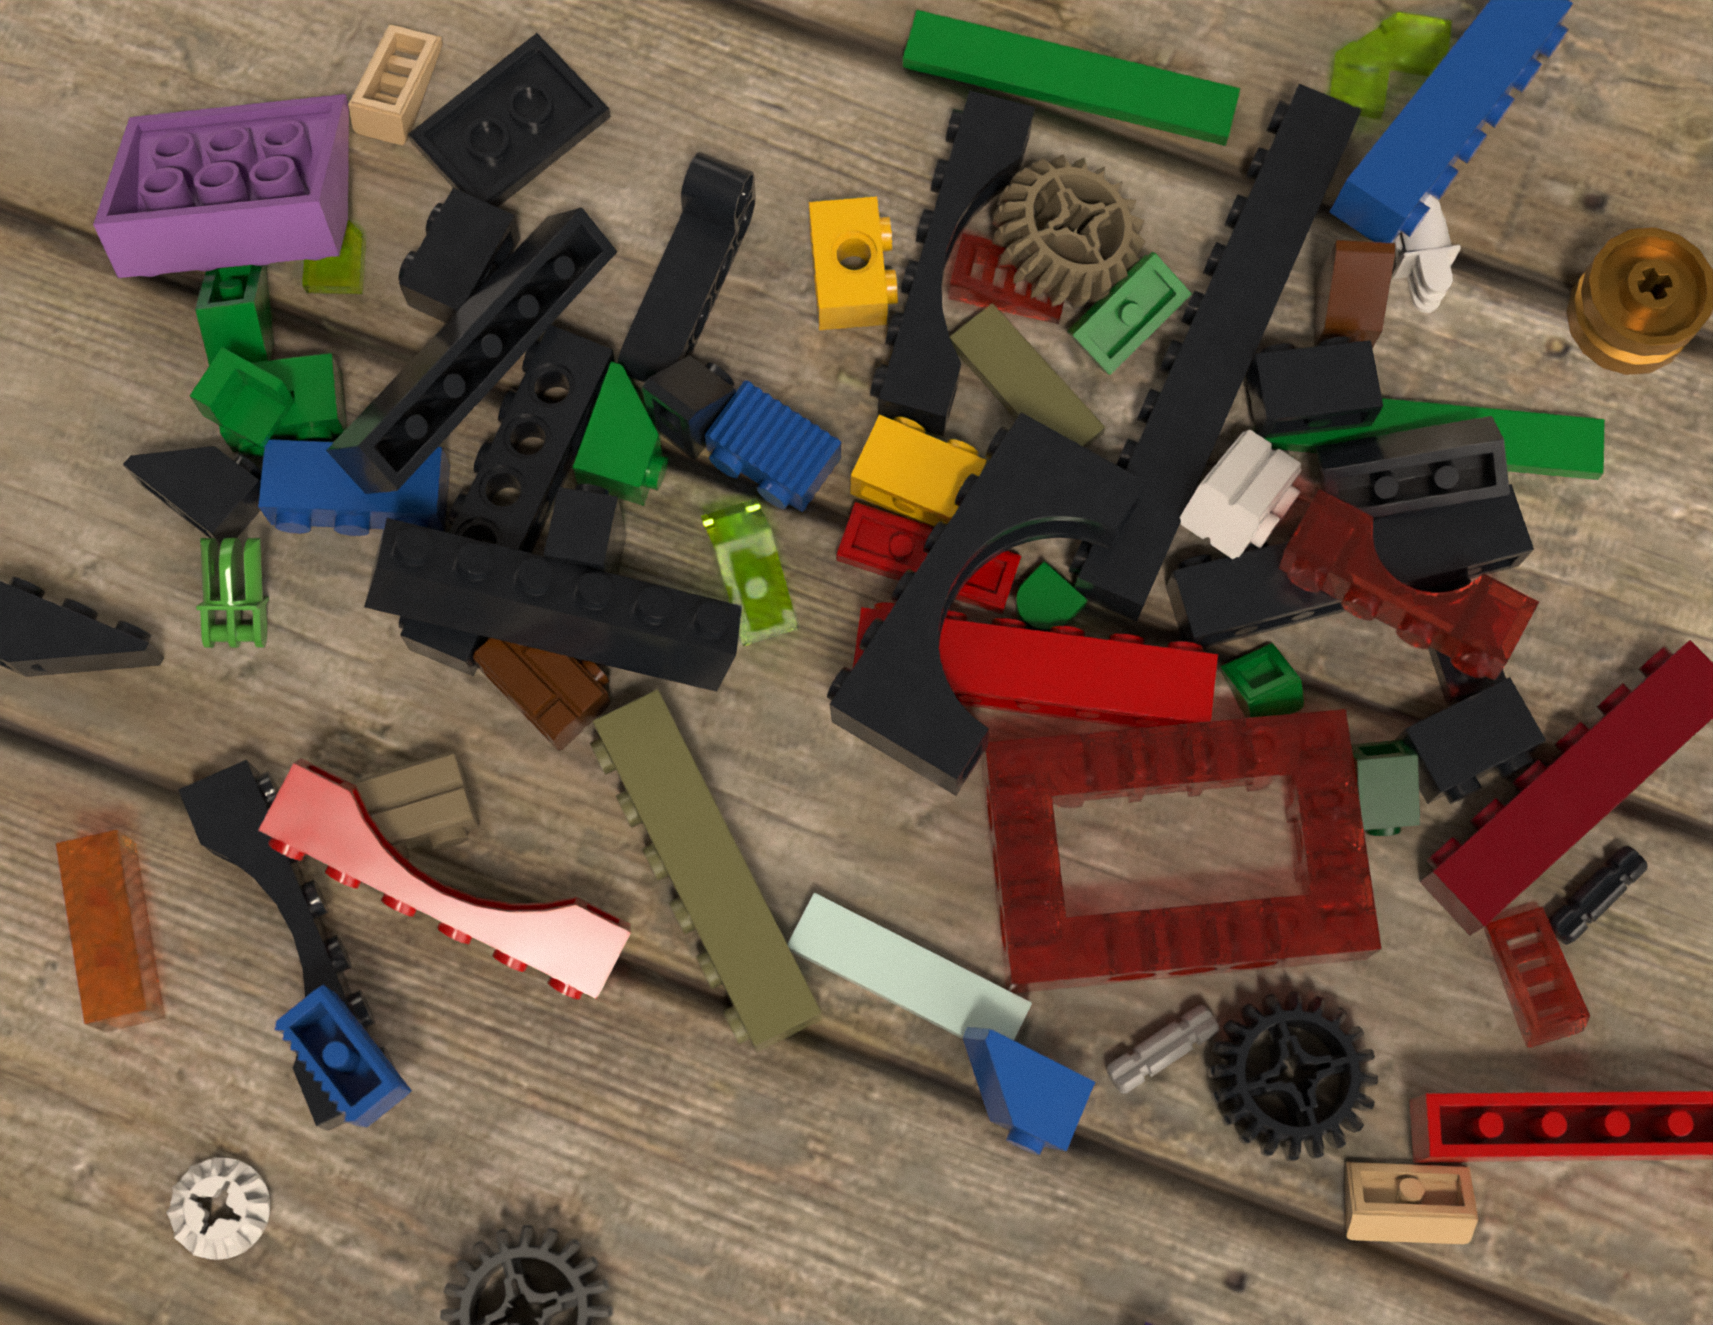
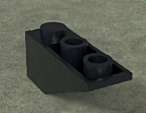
M12 576L8 584L0 581L1 667L25 677L160 666L164 659L149 643L152 635L135 625L119 620L116 627L113 628L96 621L99 614L77 601L65 598L62 606L43 599L46 592L26 580Z

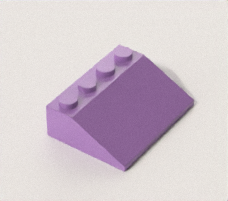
M346 94L129 117L93 223L117 277H153L164 273L194 270L210 271L216 268L244 265L263 266L274 262L304 259L321 260L326 257L339 256L348 221L349 102Z

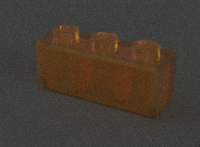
M117 829L55 843L84 1024L102 1032H110L165 1019L136 843Z

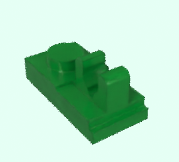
M1151 252L1148 256L1144 255L1127 272L1128 276L1118 281L1111 288L1107 296L1099 299L1067 331L1098 367L1108 375H1111L1192 295L1187 287L1154 252Z

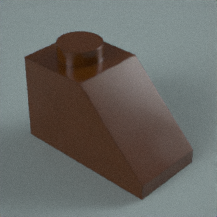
M1336 240L1315 284L1314 347L1320 342L1334 337H1349L1352 339V342L1371 340L1372 348L1375 346L1383 331L1395 258V243Z

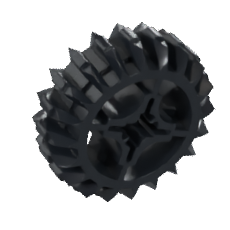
M1292 991L1287 995L1284 1011L1275 994H1268L1263 997L1262 1008L1264 1016L1251 1003L1242 1007L1240 1012L1247 1027L1232 1019L1223 1026L1226 1035L1235 1044L1217 1041L1212 1047V1052L1218 1057L1228 1060V1065L1219 1064L1208 1069V1076L1210 1078L1227 1080L1228 1086L1211 1094L1212 1101L1214 1103H1222L1231 1099L1235 1109L1225 1113L1221 1118L1224 1125L1229 1126L1243 1118L1248 1125L1239 1135L1241 1143L1245 1145L1250 1143L1260 1132L1264 1135L1260 1146L1261 1154L1267 1157L1272 1156L1277 1150L1279 1142L1283 1141V1153L1287 1161L1299 1159L1302 1142L1312 1159L1322 1157L1324 1155L1322 1136L1334 1149L1345 1146V1135L1339 1125L1354 1133L1360 1131L1364 1123L1351 1109L1369 1111L1373 1109L1375 1101L1370 1096L1359 1092V1087H1370L1378 1083V1076L1376 1074L1360 1072L1359 1066L1375 1058L1373 1050L1364 1049L1356 1053L1352 1042H1355L1364 1035L1363 1029L1357 1026L1344 1034L1339 1026L1345 1020L1347 1012L1342 1008H1338L1327 1019L1322 1017L1325 999L1320 996L1314 997L1308 1004L1307 1010L1303 1011L1301 995L1296 991ZM1288 1027L1299 1028L1313 1034L1327 1046L1332 1055L1315 1057L1306 1053L1301 1048L1297 1036H1290ZM1269 1030L1273 1043L1268 1047L1271 1057L1269 1068L1264 1073L1246 1079L1245 1065L1248 1052L1256 1038L1262 1032ZM1284 1060L1289 1062L1293 1070L1319 1069V1071L1305 1077L1306 1080L1297 1084L1302 1089L1301 1092H1298L1294 1083L1291 1082L1284 1084L1282 1081L1272 1084L1266 1083V1081L1279 1076L1281 1071L1289 1068L1283 1062ZM1339 1073V1090L1336 1101L1330 1112L1317 1123L1313 1108L1318 1106L1315 1093L1317 1084L1321 1079ZM1262 1095L1278 1097L1284 1102L1289 1116H1295L1298 1127L1285 1125L1273 1120L1257 1106L1252 1097Z

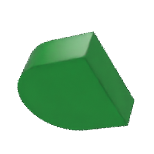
M1043 562L1019 588L1015 610L1019 621L1026 624V629L1050 632L1051 627L1067 626L1086 606L1087 599L1046 562Z

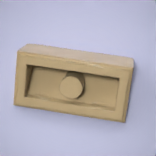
M1346 1162L1345 1229L1347 1239L1441 1244H1468L1471 1241L1478 1222V1213L1469 1166Z

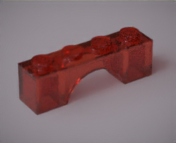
M1320 489L1288 543L1279 569L1287 572L1289 580L1298 587L1313 593H1318L1320 590L1341 600L1342 607L1350 614L1366 621H1373L1375 618L1395 628L1397 636L1407 644L1419 649L1431 647L1451 657V663L1458 670L1476 678L1487 676L1496 680L1507 664L1539 604V601L1484 573L1470 584L1449 592L1431 593L1406 586L1394 578L1378 558L1373 543V516Z

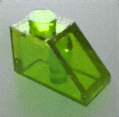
M755 498L700 516L726 600L729 603L742 606L739 638L742 646L799 629L773 534L757 499Z

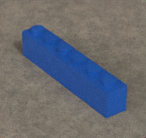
M1490 0L1347 178L1330 213L1373 242L1393 243L1401 232L1411 237L1430 210V207L1424 204L1429 195L1437 200L1441 199L1459 173V170L1453 167L1458 158L1466 164L1472 159L1487 137V134L1481 131L1483 126L1488 123L1495 128L1500 123L1515 100L1508 95L1511 90L1515 88L1523 93L1542 66V63L1536 60L1541 53L1550 58L1569 31L1561 23L1573 3L1569 0Z

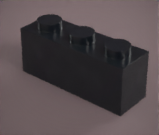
M1492 416L1315 446L1322 498L1330 525L1510 495L1504 438Z

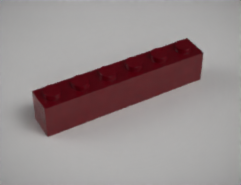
M1691 640L1674 653L1664 645L1638 668L1646 678L1633 690H1630L1622 683L1596 706L1604 716L1591 728H1588L1580 721L1554 744L1562 753L1547 767L1538 759L1512 782L1520 792L1509 802L1503 805L1495 798L1476 814L1469 822L1477 831L1462 844L1454 837H1451L1426 860L1433 870L1420 883L1469 936L1491 922L1713 719V662Z

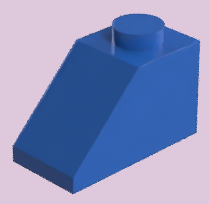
M967 1027L963 1035V1041L989 1120L1009 1130L1006 1138L1007 1142L1032 1154L1040 1156L1043 1147L1067 1151L1095 1081L992 1029Z

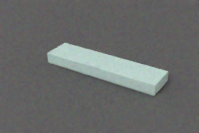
M816 893L810 899L787 944L791 952L962 1039L967 1027L992 1029L1014 1040L1032 1005V1002Z

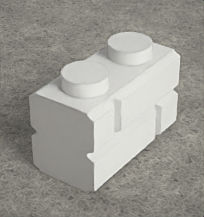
M1250 429L1241 433L1200 483L1179 517L1182 526L1202 539L1209 537L1212 546L1232 559L1240 557L1250 542L1261 548L1278 522L1284 518L1301 493L1300 490L1292 486L1302 471L1301 463L1280 449L1276 451L1271 450L1272 444Z

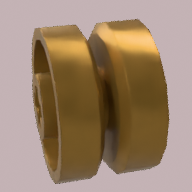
M1656 227L1629 229L1608 240L1572 288L1566 310L1570 334L1582 353L1604 369L1624 375L1652 373L1671 363L1712 315L1713 269L1700 249L1680 234Z

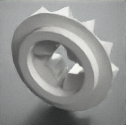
M214 1157L200 1164L190 1166L188 1172L172 1187L173 1195L167 1215L171 1220L174 1238L193 1255L214 1260L235 1257L252 1247L266 1228L270 1215L269 1192L261 1176L244 1162L231 1158ZM231 1182L227 1190L229 1195L226 1204L234 1209L233 1213L242 1216L240 1221L232 1218L229 1220L218 1218L214 1225L209 1226L205 1233L209 1225L207 1220L210 1212L202 1207V1203L196 1201L197 1197L218 1198Z

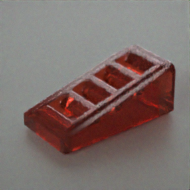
M962 234L950 283L949 300L985 308L993 303L1002 312L1059 324L1064 301L1062 304L1052 307L1049 296L1047 303L1036 300V297L1031 298V288L1033 285L1029 282L1025 296L1015 293L1016 283H1013L1014 274L1017 271L1014 265H999L1001 255L1006 249L992 244V240L970 234ZM974 263L985 265L981 281L971 277ZM996 268L1007 270L1003 288L992 285Z
M1543 907L1489 922L1484 927V931L1527 1048L1584 1031L1590 1019V1013ZM1536 934L1537 943L1514 950L1509 949L1507 941ZM1544 957L1546 965L1519 972L1517 965ZM1553 981L1554 990L1530 997L1528 988ZM1561 1005L1563 1011L1540 1018L1537 1012Z

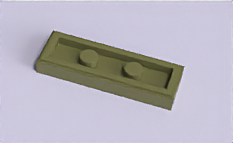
M993 303L950 336L957 355L1015 419L1022 412L1085 448L1104 434L1106 427Z

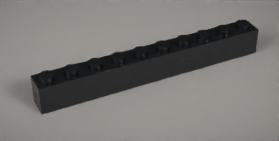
M1302 84L1298 85L1291 103L1283 100L1279 101L1267 128V132L1276 135L1270 150L1262 147L1258 148L1246 175V179L1255 182L1248 198L1237 194L1224 226L1233 229L1227 246L1216 242L1204 268L1203 274L1212 277L1205 294L1194 290L1181 322L1190 326L1184 342L1172 339L1159 371L1168 374L1162 391L1159 392L1150 388L1140 410L1137 421L1146 424L1139 442L1130 438L1127 439L1117 461V466L1146 481L1142 503L1112 551L1087 541H1081L1070 566L1069 572L1078 575L1074 588L1087 601L1137 622L1181 523L1179 517L1192 498L1360 116L1361 108Z

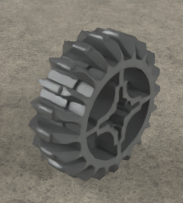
M531 1225L522 1226L519 1246H514L512 1236L508 1230L502 1229L497 1231L496 1241L500 1251L496 1254L483 1241H478L474 1244L475 1254L483 1263L476 1268L466 1260H459L455 1267L459 1273L469 1278L466 1287L447 1283L444 1288L445 1294L461 1298L460 1309L447 1308L440 1311V1319L443 1321L460 1320V1325H498L499 1321L512 1317L513 1308H520L516 1302L522 1297V1294H525L528 1302L548 1304L557 1301L556 1305L542 1309V1318H534L539 1322L538 1325H550L555 1316L577 1305V1325H593L594 1316L607 1318L614 1315V1307L611 1305L594 1306L593 1295L605 1293L610 1289L608 1280H597L589 1284L586 1276L595 1271L599 1266L597 1258L591 1256L577 1266L573 1260L580 1252L581 1242L571 1239L561 1253L555 1251L559 1241V1231L548 1228L544 1234L541 1246H537L535 1229ZM542 1259L553 1264L565 1274L572 1287L546 1294L540 1293L534 1288L529 1275L525 1274L521 1260ZM503 1268L506 1279L503 1280L506 1289L504 1303L499 1310L478 1320V1305L481 1294L489 1280ZM506 1322L501 1325H526V1323Z

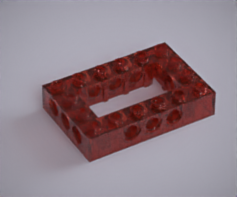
M1346 709L988 742V747L981 756V767L1006 990L1012 993H1024L1367 960L1382 949ZM1279 776H1286L1290 807L1285 811L1287 823H1293L1299 863L1294 869L1295 882L1301 881L1303 895L1066 917L1053 804L1062 808L1082 807L1084 801L1128 797L1129 803L1141 802L1144 795L1186 791L1188 797L1200 796L1203 790L1246 786L1247 792L1259 791L1268 788Z

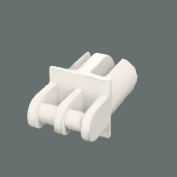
M1431 195L1424 202V204L1430 207V210L1413 235L1408 237L1401 232L1393 242L1395 243L1397 267L1392 274V278L1407 277L1412 303L1418 311L1423 313L1433 312L1439 307L1441 300L1452 284L1451 265L1461 249L1460 245L1451 246L1441 205Z

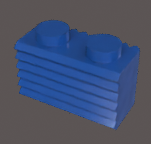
M744 380L705 434L706 448L711 453L709 456L711 463L732 478H737L740 473H743L759 484L757 491L765 500L780 509H786L788 504L803 512L841 459V441L837 437L831 436L818 425L812 424L807 418L802 417L798 412L792 411L789 406L783 405L779 400L773 399L769 393H764L759 387H755L747 380Z
M322 985L276 1020L275 1030L283 1034V1041L291 1044L290 1050L299 1054L298 1060L306 1064V1071L314 1074L313 1080L322 1084L321 1091L330 1094L329 1101L337 1104V1111L345 1114L346 1122L357 1127L368 1128L412 1091L337 993L327 988V986Z

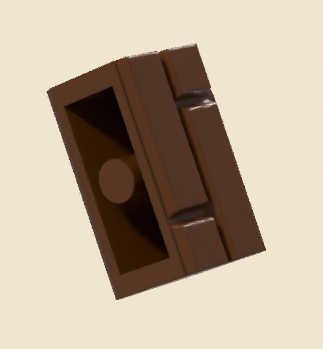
M490 638L474 653L473 659L478 669L558 751L563 750L611 704L608 693L603 688L610 681L594 662L586 660L577 662L573 657Z

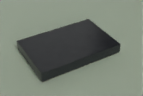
M536 33L408 133V136L414 147L452 187L495 207H499L611 118L607 105L548 43Z

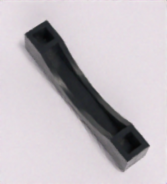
M969 90L964 110L953 109L945 142L953 144L949 161L939 158L931 184V192L939 194L934 211L923 210L916 235V242L924 244L919 262L909 259L902 281L901 293L907 294L909 297L904 313L893 312L887 331L885 344L894 346L888 365L878 363L871 386L870 396L878 398V416L882 415L891 420H894L895 417H904L921 425L926 432L944 436L959 385L961 362L950 340L942 309L944 270L957 240L972 218L995 196L1000 194L1007 185L1010 186V181L1020 171L1031 134L1035 107Z
M246 759L178 789L200 844L215 856L241 868L253 877L277 905L293 935L302 965L305 998L322 985L327 986V988L337 993L369 1035L367 1027L375 1024L373 1013L362 991L359 990L352 993L343 972L352 968V965L339 936L336 934L329 938L320 916L329 913L319 886L314 879L306 883L297 863L299 860L292 859L271 848L268 845L271 836L259 831L279 791L270 772L267 771L260 774ZM385 1046L380 1047L379 1049L382 1051V1053L386 1056V1058L395 1068L394 1063ZM297 1054L293 1071L315 1125L329 1131L346 1123L345 1114L337 1111V1104L329 1101L330 1094L321 1091L322 1084L313 1080L314 1074L306 1071V1064L298 1060L299 1054Z

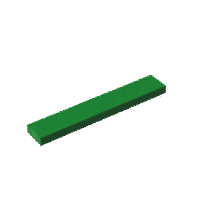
M916 10L902 63L903 68L1222 146L1227 144L1241 89L921 10Z
M1382 398L1383 408L1372 426L1265 439L1272 444L1271 449L1316 453L1315 446L1492 416L1504 438L1507 472L1598 480L1604 472L1605 419Z

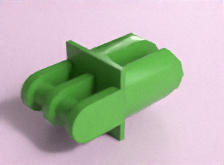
M201 538L203 602L196 606V610H200L201 637L204 648H213L215 642H228L230 648H239L241 642H254L256 648H265L267 643L266 603L269 601V596H263L261 539L248 538L243 555L242 544L239 538H224L221 543L220 553L215 538ZM215 610H226L227 624H215ZM241 610H252L253 624H241Z

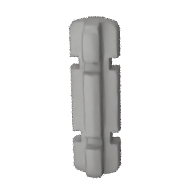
M1198 1005L1180 1018L1181 1023L1172 1022L1132 1049L1134 1054L1131 1056L1125 1053L1110 1063L1106 1071L1114 1086L1122 1094L1128 1093L1145 1081V1075L1154 1076L1193 1049L1192 1044L1196 1042V1044L1200 1045L1218 1033L1219 1026L1212 1013L1204 1005Z

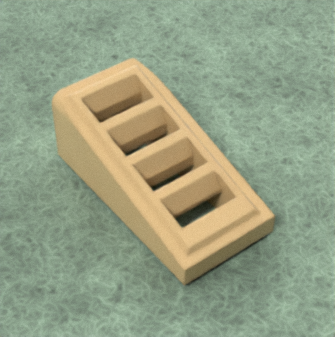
M392 24L388 25L348 104L352 127L355 133L397 145H404L409 137L408 133L412 131L443 45L442 37ZM396 51H399L419 57L416 61L396 56L394 54ZM388 71L395 72V73H399V74H403V75H407V76H409V77L406 78V77H402V76L390 74V73H388ZM381 91H384V92H387V93H391V94H394V95H398L399 97L397 98V97H393V96L381 94L380 92H381Z

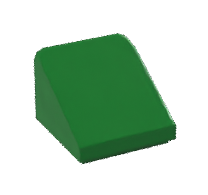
M1274 643L1221 666V672L1246 721L1253 730L1263 728L1300 711L1304 707L1301 678Z

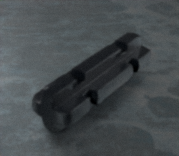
M1627 845L1618 849L1605 862L1607 867L1603 866L1601 869H1598L1567 900L1568 906L1564 904L1547 919L1546 927L1557 940L1565 945L1575 942L1588 929L1586 923L1591 924L1593 921L1595 922L1627 890L1626 885L1629 886L1631 883H1634L1647 870L1648 864L1646 860L1634 848Z

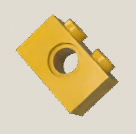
M877 196L809 202V230L819 331L887 325L888 305L898 304V290L895 269L885 270L883 252L892 251V231L890 217H879ZM848 257H859L866 261L867 265L859 270H849L844 268L840 262Z

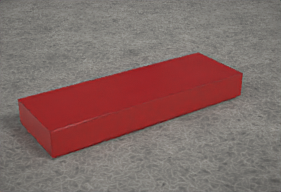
M855 502L836 554V561L899 581L908 569L915 572L919 569L928 555L923 552V548L934 527ZM1008 551L999 554L981 567L966 582L955 600L1002 615L1020 564L1021 556Z

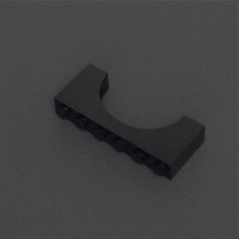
M1022 412L1010 429L1002 426L997 431L987 449L986 458L990 460L980 476L971 473L966 478L955 499V505L959 506L948 524L939 521L933 528L923 548V552L928 555L917 572L908 569L903 574L891 598L896 604L885 620L877 617L870 624L859 646V649L864 651L852 670L847 667L841 669L827 693V698L831 700L829 705L832 723L957 796L988 747L989 728L976 720L956 698L946 679L940 659L939 644L943 625L956 596L966 582L987 562L999 554L1027 542L1050 538H1070L1087 541L1112 551L1139 509L1146 481Z

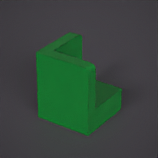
M223 347L189 395L203 417L259 448L266 446L295 402L281 379Z

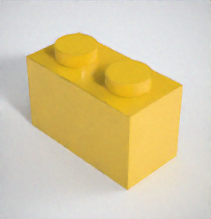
M879 415L852 471L850 494L912 521L935 527L939 521L948 524L959 506L955 505V499L962 484L971 473L980 476L987 460L979 457V452L965 442L949 439L946 443L925 434V429L910 419L895 417L894 420Z

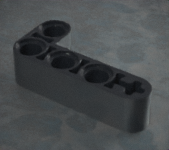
M697 152L693 157L681 190L682 214L619 354L617 364L623 366L628 377L645 383L649 377L689 355L692 356L754 213L756 194L753 171L702 152Z

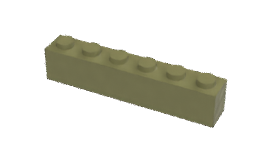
M657 689L593 720L599 739L589 744L604 774L607 775L616 770L626 790L616 795V798L630 827L633 828L642 823L652 844L642 848L643 853L657 881L669 877L678 898L668 903L684 935L695 930L705 949V952L695 957L710 988L714 989L723 985L733 1005L724 1010L723 1014L738 1044L750 1039L756 1053L822 1020V1012L659 690Z

